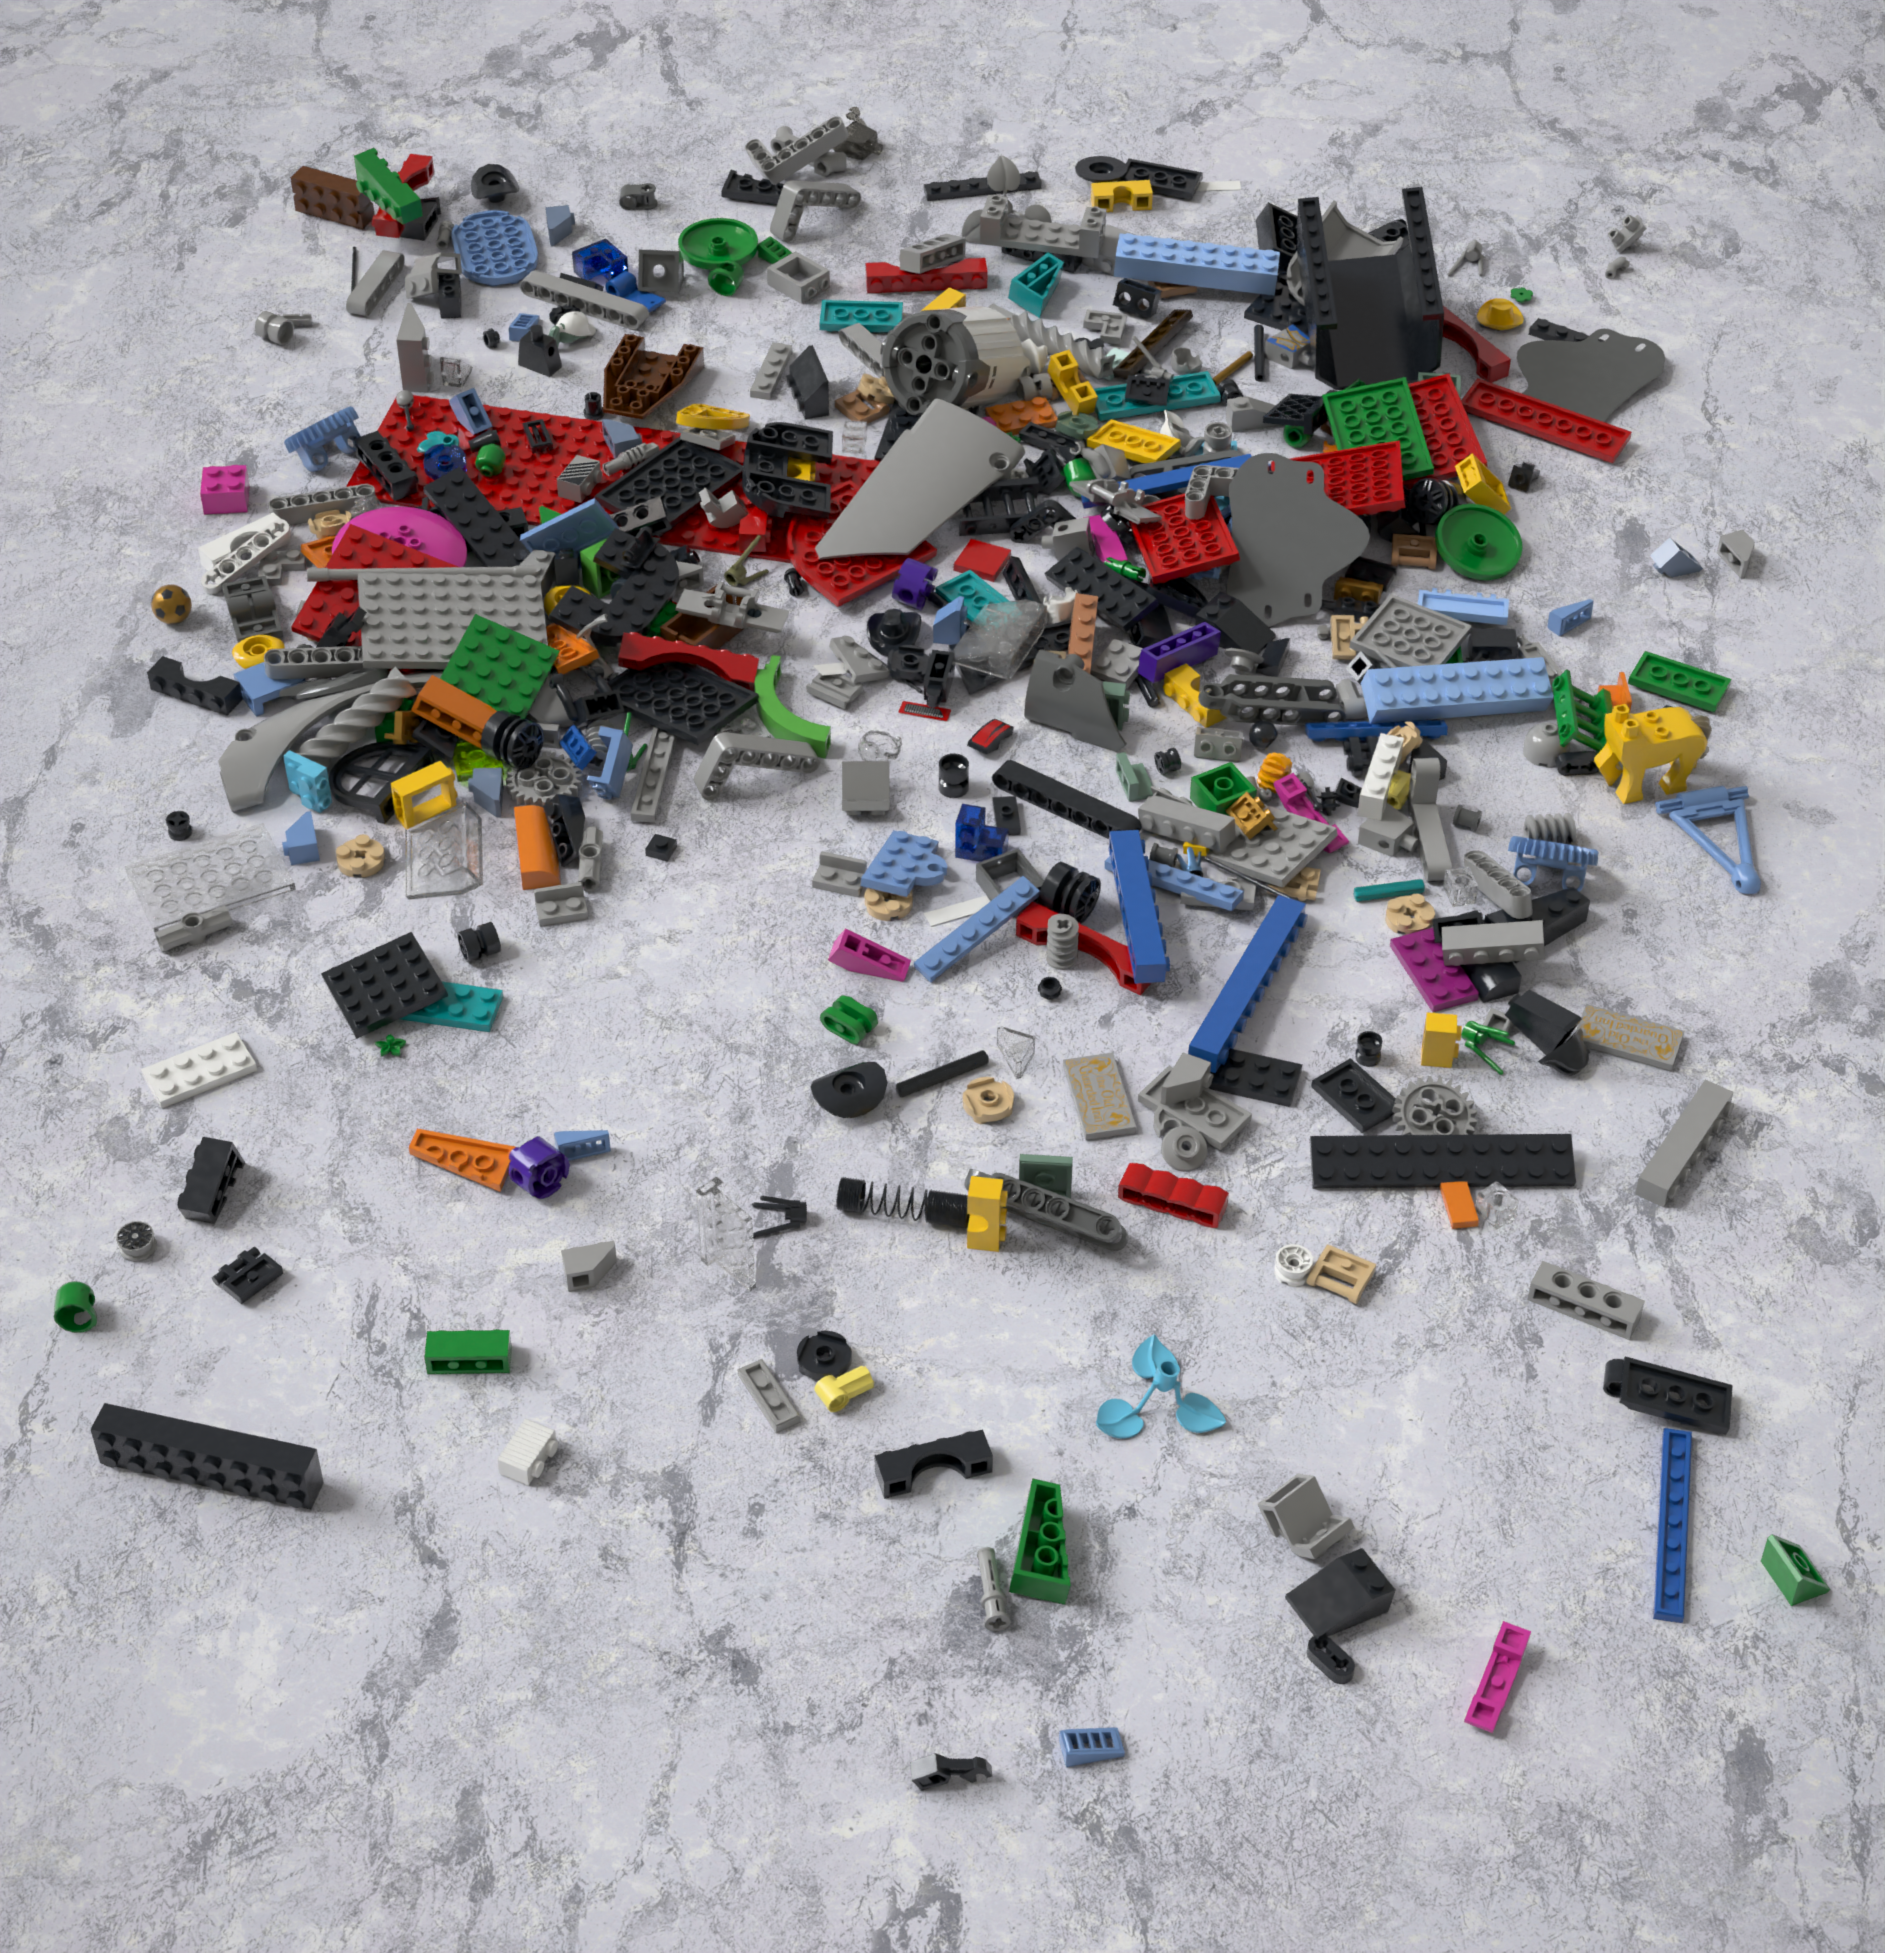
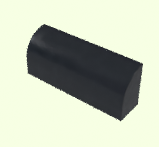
M1128 579L1129 581H1131L1132 583L1146 591L1147 583L1137 582L1136 580ZM1159 604V606L1128 631L1132 645L1144 649L1173 636L1164 605Z
M1474 910V911H1470V912L1463 913V914H1460V915L1472 914V913H1479V912H1478V910ZM1512 961L1461 965L1478 991L1479 998L1483 1003L1519 993L1522 975Z

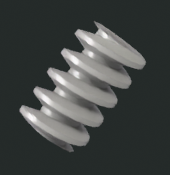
M604 719L591 721L586 728L585 737L597 752L587 766L598 771L603 770L608 753V748L598 736L600 726L615 729L612 723Z
M1558 813L1555 814L1554 818L1551 814H1546L1545 817L1539 814L1536 815L1535 819L1532 815H1527L1524 822L1523 835L1526 838L1538 840L1542 838L1544 841H1548V837H1551L1552 842H1557L1558 837H1560L1562 843H1566L1567 836H1570L1572 843H1575L1576 825L1570 813H1565L1564 816Z
M1056 914L1051 916L1047 924L1046 960L1052 968L1066 969L1073 966L1077 961L1079 925L1075 918L1070 915Z

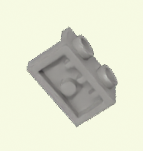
M1197 727L1194 756L1239 761L1244 731Z
M822 851L819 855L820 865L812 880V888L859 897L863 889L861 878L867 870V861Z
M582 882L534 890L540 927L588 919Z

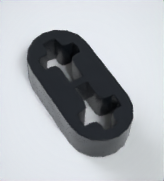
M1594 751L1566 752L1560 754L1555 760L1557 770L1563 776L1587 775L1596 773L1599 770L1594 762V758L1597 755Z
M1313 1636L1309 1639L1307 1657L1321 1672L1337 1684H1346L1353 1679L1355 1670L1353 1659L1331 1638L1326 1636L1317 1641L1316 1637ZM1315 1647H1317L1318 1649H1322L1324 1647L1326 1648V1651L1324 1652L1322 1650H1319L1317 1652L1315 1651Z

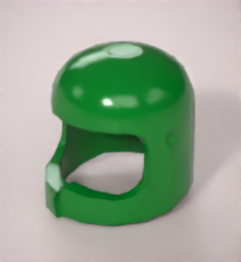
M725 260L717 266V269H713L710 272L708 284L716 293L722 296H731L736 292L744 279L743 268L733 260Z
M1085 458L1074 459L1063 469L1067 487L1071 494L1076 497H1081V494L1073 491L1072 486L1069 485L1070 482L1097 479L1089 461Z
M70 1281L63 1284L57 1290L53 1317L61 1328L73 1333H81L90 1330L94 1326L96 1327L97 1313L92 1307L95 1303V1295L92 1288L83 1282ZM87 1311L91 1318L82 1325L76 1324L74 1322L75 1314Z

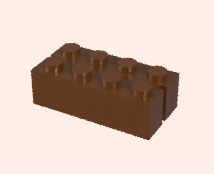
M302 166L290 177L292 192L296 193L293 199L295 211L362 230L372 221L375 215L373 202H370L371 200L358 191L356 186L357 180L307 166Z
M717 584L706 593L715 594ZM726 594V602L740 606L742 597ZM679 612L660 627L661 638L666 641H683L688 645H705L710 649L718 650L744 630V628L712 623L707 618Z

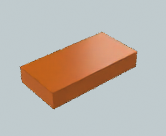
M1441 1183L1440 1191L1451 1228L1477 1227L1479 1219L1468 1183Z

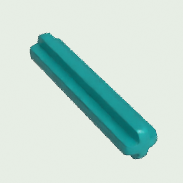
M1422 879L1361 886L1354 888L1353 895L1355 901H1366L1420 894L1424 892L1425 884Z

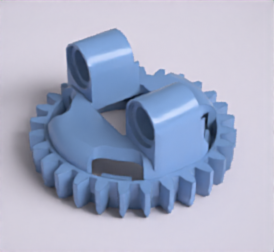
M351 406L340 410L285 439L286 449L289 453L296 451L307 470L311 472L318 471L328 463V456L323 445L334 440L337 447L343 453L352 454L356 452L354 439L361 435L353 421L358 419L359 416ZM348 439L353 442V447L349 446ZM313 456L318 459V465L313 462Z
M1519 836L1511 837L1508 851L1517 853L1513 876L1520 880L1517 873L1521 868H1528L1532 873L1530 880L1521 881L1525 885H1529L1534 881L1537 865L1564 869L1562 878L1563 889L1568 888L1566 886L1568 877H1578L1580 886L1577 890L1580 892L1584 886L1587 865L1597 866L1599 852L1596 849ZM1523 854L1536 856V858L1523 857ZM1568 862L1579 863L1581 867L1569 865Z

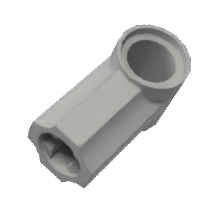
M1342 679L1339 684H1336L1335 689L1340 705L1346 714V720L1367 718L1368 713L1364 697L1360 696L1355 682L1350 681V679Z

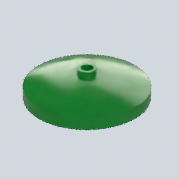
M710 218L695 222L686 227L678 238V249L687 263L698 268L707 270L717 269V266L725 260H733L741 266L749 262L758 251V236L752 227L741 221L729 218Z
M1480 504L1456 506L1443 515L1435 532L1436 547L1443 560L1458 573L1472 579L1495 580L1502 578L1515 568L1522 554V539L1516 526L1504 514L1488 506Z

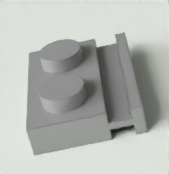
M819 673L812 679L811 684L808 683L806 685L807 693L845 709L847 703H851L863 692V684L853 683L851 678L842 674L822 676Z

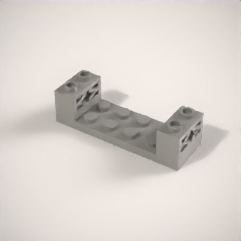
M988 195L980 217V244L1099 258L1105 238L1106 209L1096 206L1086 207L1081 226L1065 225L1057 222L1049 223L1040 222L1039 220H1024L1016 217L1008 218V197Z

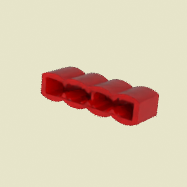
M1129 1163L1118 1185V1198L1124 1202L1133 1205H1143L1156 1212L1169 1213L1179 1219L1193 1220L1209 1228H1218L1228 1206L1229 1193L1221 1187L1203 1185L1191 1178H1178L1171 1172L1153 1170L1145 1164Z

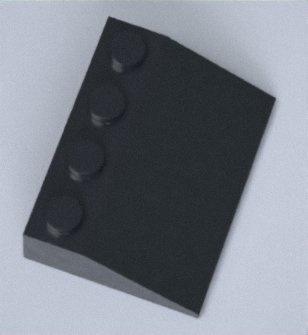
M1268 202L1256 218L1259 250L1280 252L1279 274L1281 271L1287 272L1289 263L1297 252L1298 216Z

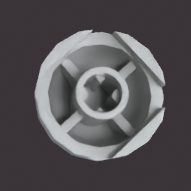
M1540 723L1532 727L1528 731L1523 744V754L1526 759L1539 766V763L1547 764V768L1556 767V758L1562 753L1570 752V742L1565 747L1560 746L1558 725L1553 723Z

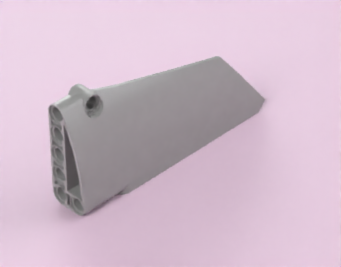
M934 399L912 429H906L815 547V551L820 560L863 555H908L989 486L998 480L1011 479V471L1025 455V449L1008 434L984 419L941 399Z

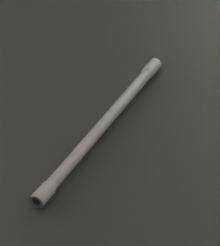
M535 565L454 568H307V582L358 580V573L368 572L465 574L476 576L486 574L489 576L511 575L513 577L532 575L536 578Z

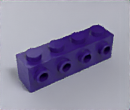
M1203 622L1142 649L1138 673L1148 681L1156 683L1164 679L1165 673L1184 664H1188L1191 667L1218 655L1221 631Z

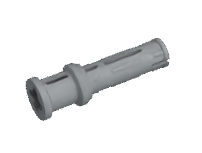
M984 1547L977 1552L984 1592L981 1599V1606L985 1609L986 1613L984 1625L990 1631H1001L1010 1625V1616L1006 1614L1005 1609L1007 1597L1001 1592L995 1550L990 1547Z

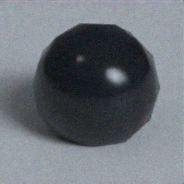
M1261 720L1256 722L1249 731V740L1252 745L1262 750L1268 748L1278 737V730L1269 721Z

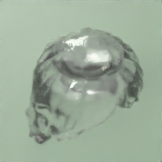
M871 730L860 739L858 753L863 761L890 762L898 758L902 747L901 737H894L885 731Z

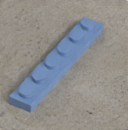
M1109 856L1104 861L1105 869L1113 872ZM1149 860L1147 872H1151L1152 885L1178 894L1183 892L1196 897V900L1229 911H1233L1244 899L1243 890Z
M1022 876L914 962V968L931 983L1037 899L1040 891Z

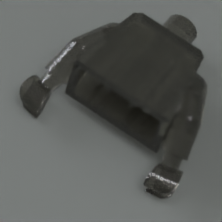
M858 107L848 109L852 112L847 113L846 117L849 120H854L846 127L849 136L844 142L834 147L833 150L835 152H844L846 157L857 160H865L872 153L880 155L883 145L878 143L877 132L869 128L862 118L860 119Z

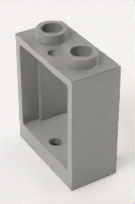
M795 251L767 268V283L772 288L803 304L830 288V270ZM801 273L809 279L800 283L791 277Z

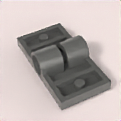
M266 575L221 584L238 643L254 635L283 637L272 590L269 588Z

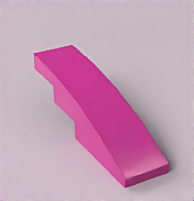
M1100 515L1088 516L1093 544L1095 545V552L1098 558L1103 563L1107 561L1108 557L1119 561H1128L1116 531L1113 532Z

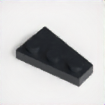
M424 718L411 736L451 763L459 738L457 735Z

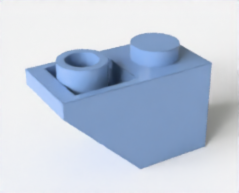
M959 596L937 611L933 624V643L952 645L961 643L962 637H966L967 624H964V620L967 618L968 607L964 606V597Z

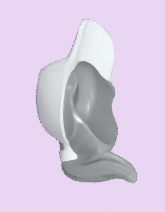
M1164 410L1165 422L1160 430V434L1181 439V447L1177 451L1184 457L1192 456L1205 442L1204 437L1195 438L1190 436L1189 431L1184 428L1180 417Z

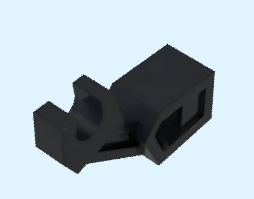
M934 1753L910 1762L911 1780L921 1791L947 1784L951 1775H958L971 1783L977 1781L976 1774H984L986 1778L993 1776L990 1763L986 1759L977 1756L973 1759H951Z

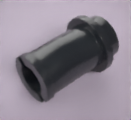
M795 568L787 569L784 574V580L788 583L791 596H795L794 589L797 591V596L803 593L800 581L801 575Z

